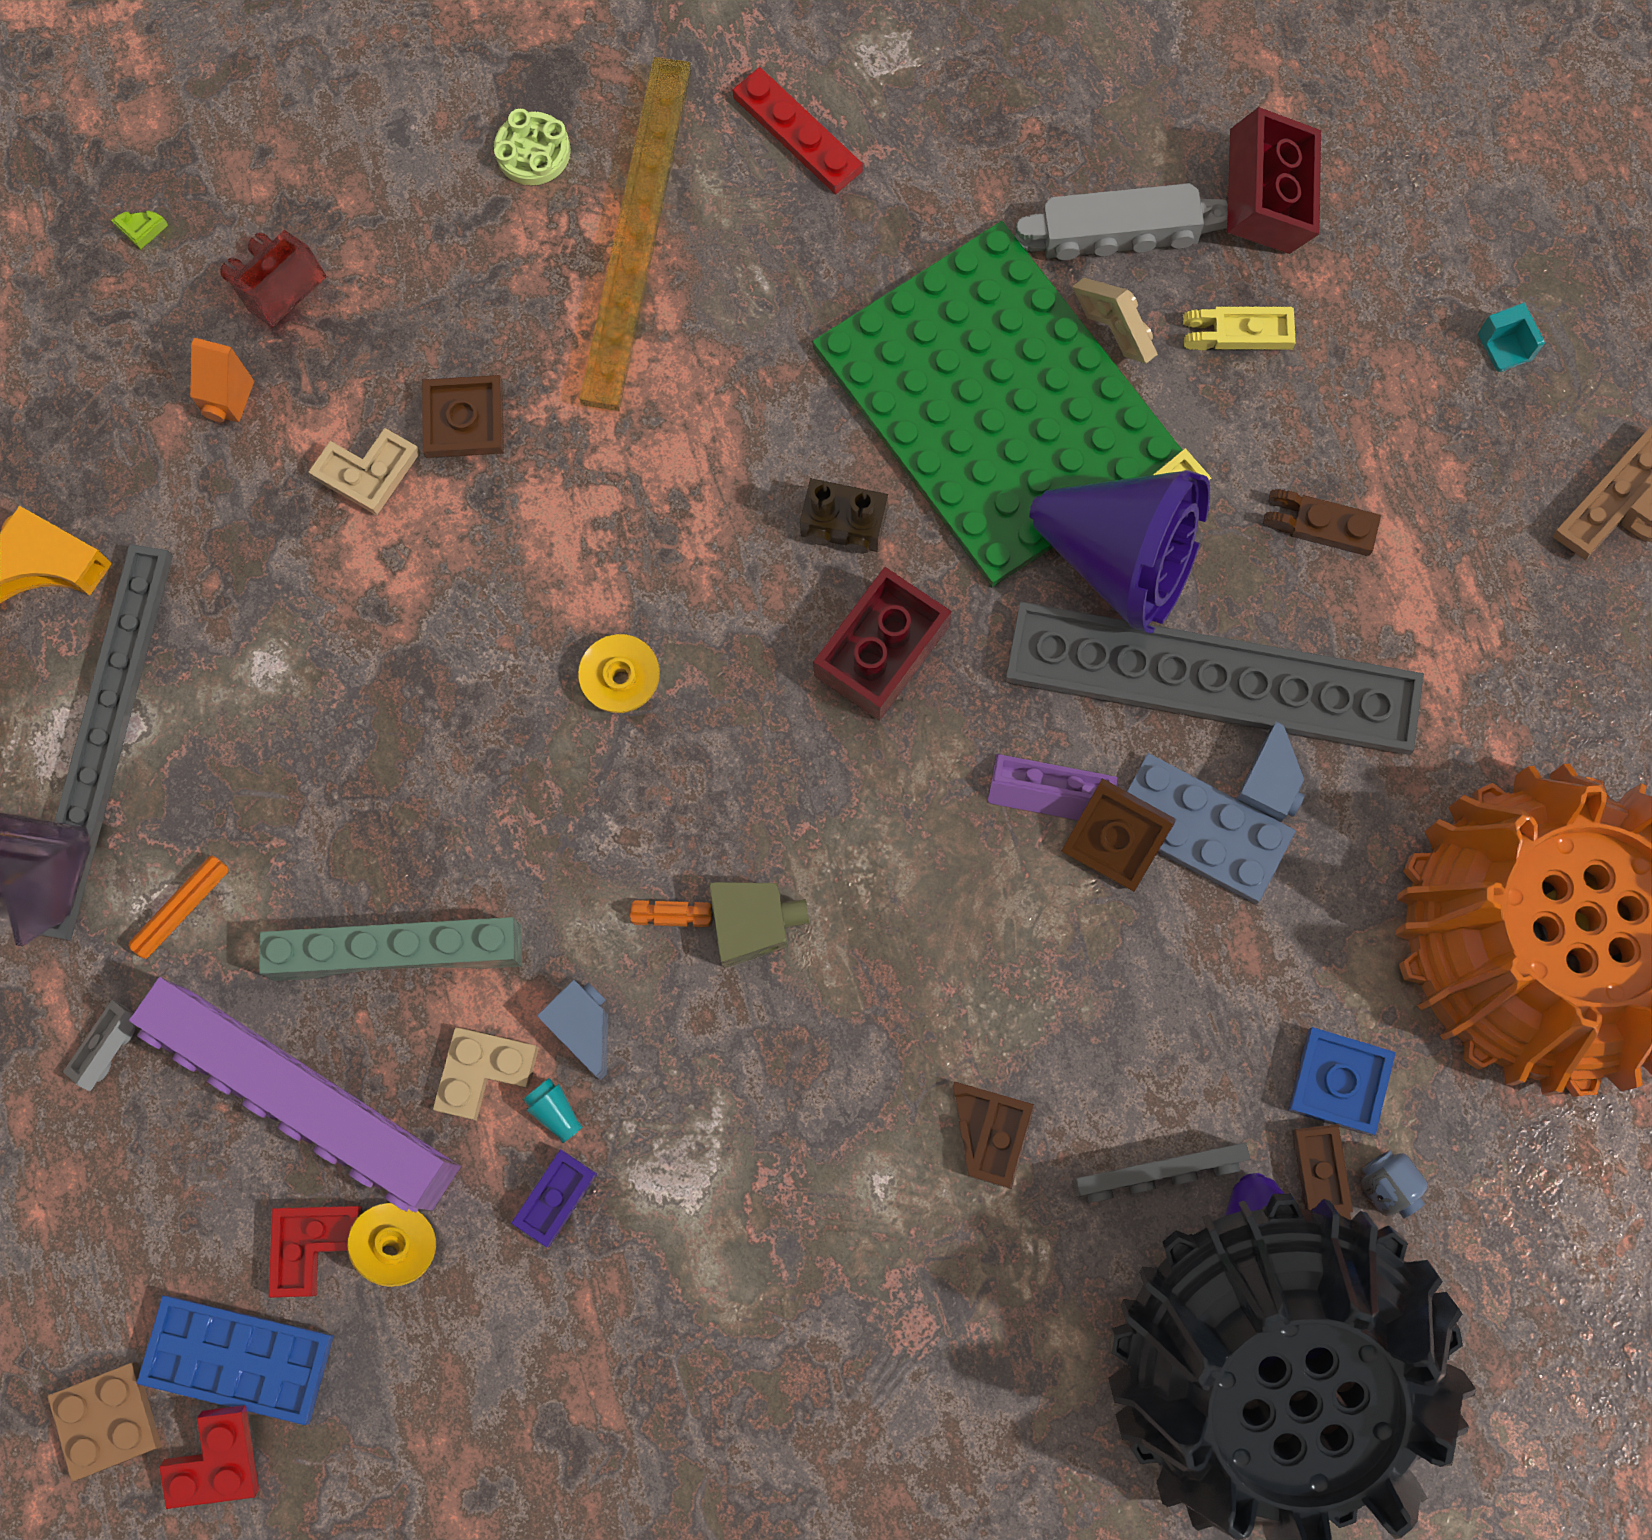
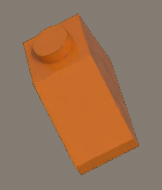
M193 338L191 343L190 397L201 410V414L204 417L215 422H224L225 419L240 422L255 381L232 347Z

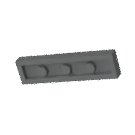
M1245 1142L1076 1178L1072 1180L1075 1196L1087 1195L1089 1204L1113 1199V1189L1129 1186L1130 1194L1155 1190V1180L1171 1177L1174 1186L1197 1181V1172L1213 1168L1215 1177L1241 1171L1239 1163L1251 1159L1247 1143Z

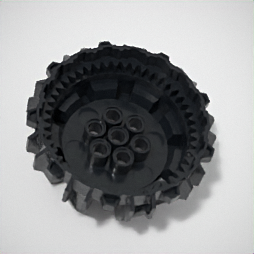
M1291 1193L1272 1194L1267 1206L1262 1207L1263 1209L1250 1211L1246 1201L1239 1202L1241 1211L1226 1215L1213 1222L1208 1214L1202 1216L1205 1228L1194 1235L1192 1233L1187 1235L1175 1230L1162 1241L1166 1259L1159 1267L1155 1266V1268L1142 1266L1139 1271L1143 1286L1136 1300L1123 1299L1120 1304L1127 1324L1112 1328L1109 1344L1111 1353L1126 1363L1122 1369L1108 1378L1114 1403L1126 1405V1407L1115 1414L1121 1439L1129 1441L1131 1450L1140 1464L1158 1463L1160 1466L1163 1465L1156 1482L1162 1504L1168 1508L1183 1503L1186 1505L1192 1527L1197 1531L1213 1526L1235 1540H1245L1254 1529L1255 1520L1262 1522L1266 1540H1332L1329 1520L1338 1528L1356 1523L1358 1509L1366 1505L1395 1540L1402 1538L1418 1522L1420 1501L1423 1503L1428 1499L1417 1478L1411 1472V1467L1420 1458L1439 1467L1452 1466L1457 1437L1468 1433L1469 1425L1461 1415L1462 1400L1475 1396L1476 1392L1475 1386L1463 1370L1447 1364L1449 1356L1463 1346L1460 1328L1457 1325L1463 1314L1447 1292L1435 1293L1443 1282L1428 1260L1404 1261L1408 1245L1407 1241L1389 1225L1378 1230V1227L1368 1213L1360 1211L1350 1220L1340 1216L1331 1201L1323 1199L1312 1210L1300 1209ZM1313 1348H1325L1319 1357L1313 1359L1306 1358L1308 1352ZM1267 1357H1278L1277 1362L1270 1367L1259 1366L1261 1361ZM1355 1382L1350 1390L1337 1392L1343 1383ZM1298 1391H1309L1302 1400H1290L1292 1395ZM1253 1399L1263 1400L1257 1408L1244 1409L1245 1404ZM1333 1424L1339 1425L1334 1432L1321 1434L1325 1427ZM1281 1434H1293L1286 1442H1274Z

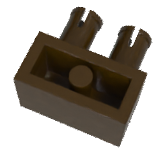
M810 478L799 522L801 537H806L809 542L816 545L825 546L829 545V543L845 545L846 549L855 553L878 552L888 511V494Z

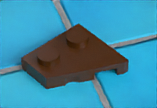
M954 1082L953 1091L960 1119L961 1137L965 1147L968 1176L1012 1190L1035 1105Z

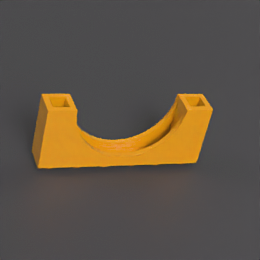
M19 506L15 513L5 520L0 532V604L21 592L50 586L70 588L90 596L112 563L96 548Z

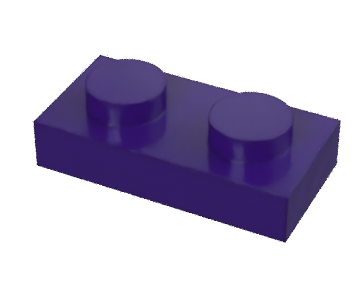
M560 1149L511 1224L549 1248L597 1176V1173Z

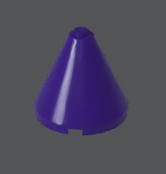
M1185 470L1046 490L1042 496L1037 495L1030 507L1029 517L1033 519V527L1132 628L1150 634L1154 632L1155 628L1148 626L1151 621L1160 624L1165 622L1179 599L1195 562L1201 544L1195 541L1198 520L1202 522L1207 521L1210 504V482L1205 475Z

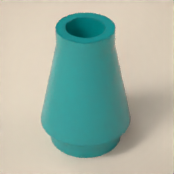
M550 1078L522 1099L529 1107L526 1111L555 1134L562 1143H565L583 1128L577 1120L560 1084L555 1085Z

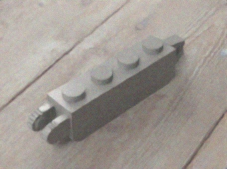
M1190 183L1051 197L1044 206L1043 214L1030 215V217L1026 215V217L1018 219L1015 237L1026 251H1045L1046 259L1070 260L1079 255L1088 254L1109 256L1118 251L1128 250L1147 252L1154 248L1168 246L1181 249L1197 244L1201 234L1227 228L1228 204L1225 199H1200L1199 190Z

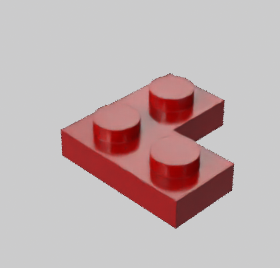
M362 1207L272 1208L268 1298L317 1296L318 1252L348 1251V1236L354 1222L362 1214Z
M246 1405L201 1411L197 1417L202 1454L164 1459L159 1466L166 1509L255 1498L259 1491Z

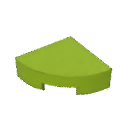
M129 211L123 212L111 220L115 227L140 250L168 226L166 220L153 211L131 214Z

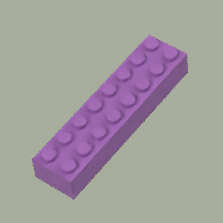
M159 977L129 1019L131 1023L141 1029L137 1035L139 1038L155 1048L160 1049L162 1047L173 1053L172 1059L193 1072L197 1070L206 1076L210 1074L207 1082L228 1095L232 1093L239 1098L246 1097L242 1103L244 1107L263 1118L267 1116L275 1121L281 1120L277 1128L298 1141L302 1139L310 1144L312 1142L316 1143L317 1145L313 1151L332 1164L337 1162L345 1167L348 1164L352 1167L349 1172L351 1177L369 1188L374 1186L380 1190L382 1188L386 1189L388 1193L385 1199L406 1212L408 1209L415 1213L419 1209L433 1211L461 1168L459 1164L188 988Z

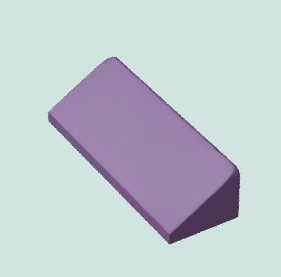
M996 754L988 802L995 805L1079 820L1101 779L1103 778L1117 786V777Z

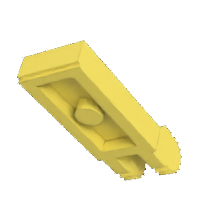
M1216 307L1215 309L1191 310L1183 314V325L1206 328L1214 325V332H1192L1185 335L1184 347L1189 350H1207L1213 347L1215 349L1293 350L1296 344L1294 308Z

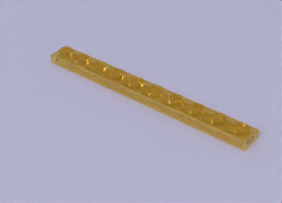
M653 57L579 398L582 406L620 411L692 71L691 63L688 61Z

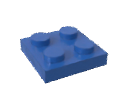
M1309 1028L1288 1111L1333 1125L1338 1124L1339 1127L1362 1134L1375 1136L1396 1052L1318 1028Z

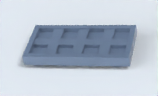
M1149 753L1146 755L1127 791L1176 818L1175 824L1158 851L1159 854L1256 905L1260 902L1296 832L1295 829Z

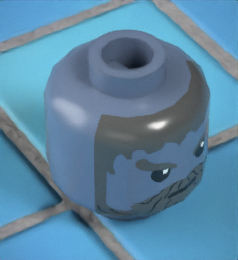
M1388 1150L1362 1168L1365 1176L1361 1181V1187L1382 1215L1391 1216L1399 1212L1404 1219L1425 1205L1420 1197L1428 1188L1427 1180L1408 1155L1404 1153L1394 1155L1391 1150Z

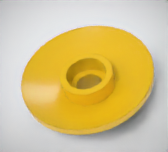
M615 634L601 638L587 649L579 665L578 677L585 697L594 706L610 713H626L643 706L653 696L659 683L660 669L656 655L645 642L634 636ZM620 672L628 674V679L622 684L614 682L615 675Z
M392 1203L379 1204L363 1212L354 1222L348 1236V1255L356 1271L368 1281L387 1287L402 1286L415 1281L429 1268L435 1255L436 1237L430 1222L419 1211L415 1213L408 1209L406 1212ZM392 1246L397 1250V1254L393 1256L387 1255L382 1251V1248Z

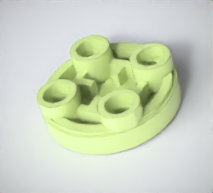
M525 109L512 111L508 116V120L498 130L494 141V153L501 171L509 179L523 185H540L553 180L562 173L570 159L571 148L565 125L562 121L542 112H528Z

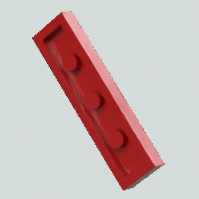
M761 67L757 68L732 89L733 98L835 195L863 172V163Z

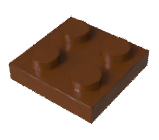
M500 375L422 379L423 454L426 458L504 454L503 381Z
M1102 778L1061 851L1135 892L1175 824L1176 818Z

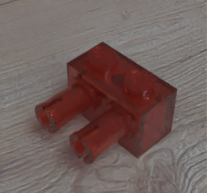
M283 230L273 240L265 233H256V238L262 241L263 244H260L252 237L248 243V250L255 257L246 265L242 264L237 258L227 259L228 263L236 269H232L225 263L222 264L220 269L221 277L231 284L248 311L272 328L327 277L309 246L286 230Z

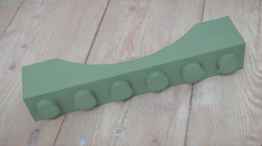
M514 917L260 932L259 974L273 981L316 979L343 973L383 969H490L522 967V926Z

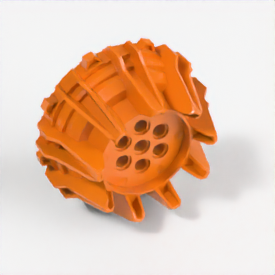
M1570 763L1563 764L1550 773V779L1542 778L1535 766H1527L1515 776L1512 794L1504 792L1497 785L1491 783L1476 790L1473 793V798L1462 795L1448 807L1456 823L1452 825L1439 819L1424 831L1433 850L1431 853H1414L1409 857L1403 872L1413 884L1412 887H1407L1397 894V901L1407 904L1408 907L1406 923L1395 929V936L1409 941L1411 954L1399 966L1404 981L1418 983L1427 996L1417 1005L1419 1009L1423 1010L1431 1007L1436 1017L1446 1027V1030L1439 1035L1443 1041L1454 1036L1459 1037L1463 1041V1060L1475 1069L1480 1070L1492 1063H1496L1503 1067L1507 1085L1521 1084L1526 1082L1527 1078L1540 1081L1542 1095L1552 1096L1562 1093L1566 1086L1572 1097L1597 1095L1604 1076L1622 1092L1643 1085L1641 1066L1652 1075V796L1645 794L1647 786L1640 783L1616 802L1607 795L1603 781L1578 776ZM1585 871L1591 873L1596 878V890L1590 888L1585 883ZM1543 881L1550 883L1555 888V900L1549 899L1543 893ZM1618 902L1628 907L1630 911L1629 921L1624 920L1617 911ZM1576 912L1583 914L1588 919V931L1582 930L1576 924ZM1534 922L1540 923L1545 927L1548 934L1546 942L1539 940L1533 932ZM1610 943L1616 945L1621 950L1622 961L1620 963L1613 960L1608 950ZM1568 953L1576 956L1579 960V973L1573 972L1568 967L1566 962Z

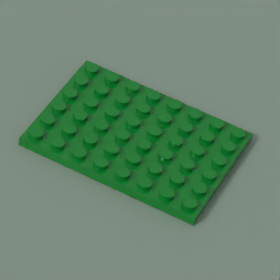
M1003 221L995 224L812 341L815 352L991 588L1053 548L1033 527V519L1029 517L1030 507L1037 495L1042 496L1046 490L1154 475L1183 451Z

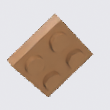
M138 1362L129 1363L47 1396L71 1482L78 1481L162 1447L145 1386L137 1384L140 1374Z

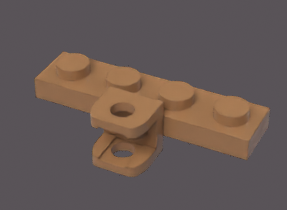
M1652 425L1553 535V538L1585 561L1620 522L1621 526L1635 536L1652 542V527L1644 524L1646 522L1652 526Z

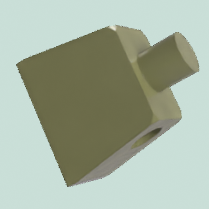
M710 883L720 959L724 968L788 947L785 928L810 924L806 899L781 903L777 883Z

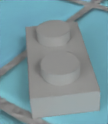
M114 1000L110 1001L63 1071L76 1085L88 1091L92 1090L96 1082H100L105 1078L110 1070L112 1058L119 1048L132 1038L136 1026L129 1021L134 1013Z

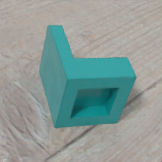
M1525 302L1488 316L1477 333L1497 372H1503L1532 361L1545 344L1544 338Z

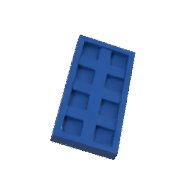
M163 1295L137 1384L228 1407L246 1405V1409L249 1412L308 1425L311 1421L334 1335L175 1296Z

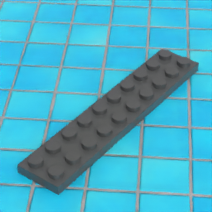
M1020 602L1005 681L1007 683L1270 730L1275 722L1284 725L1286 733L1406 755L1414 752L1424 673L1150 624L1148 626L1154 627L1155 630L1153 633L1148 634L1132 628L1122 619Z

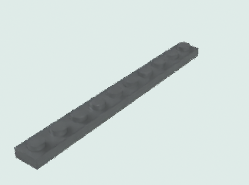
M129 544L24 931L31 935L71 941L173 558V555L168 550Z

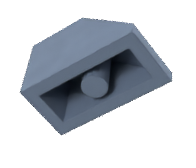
M1275 722L1269 730L1236 797L1237 800L1279 822H1282L1287 815L1294 817L1305 796L1299 792L1304 777L1284 725Z
M573 980L537 1017L597 1078L602 1080L607 1075L608 1014L600 1006L606 1000L589 982L582 988Z

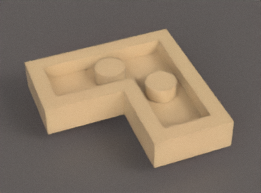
M1082 278L1072 286L1087 319L1110 326L1124 357L1147 364L1158 355L1151 341L1153 334L1150 328L1142 321L1136 309L1138 302L1128 289L1087 278Z
M384 428L363 459L330 441L308 473L312 479L371 513L378 515L421 452L416 445Z
M455 1027L433 1110L477 1121L487 1080L528 1089L539 1047Z

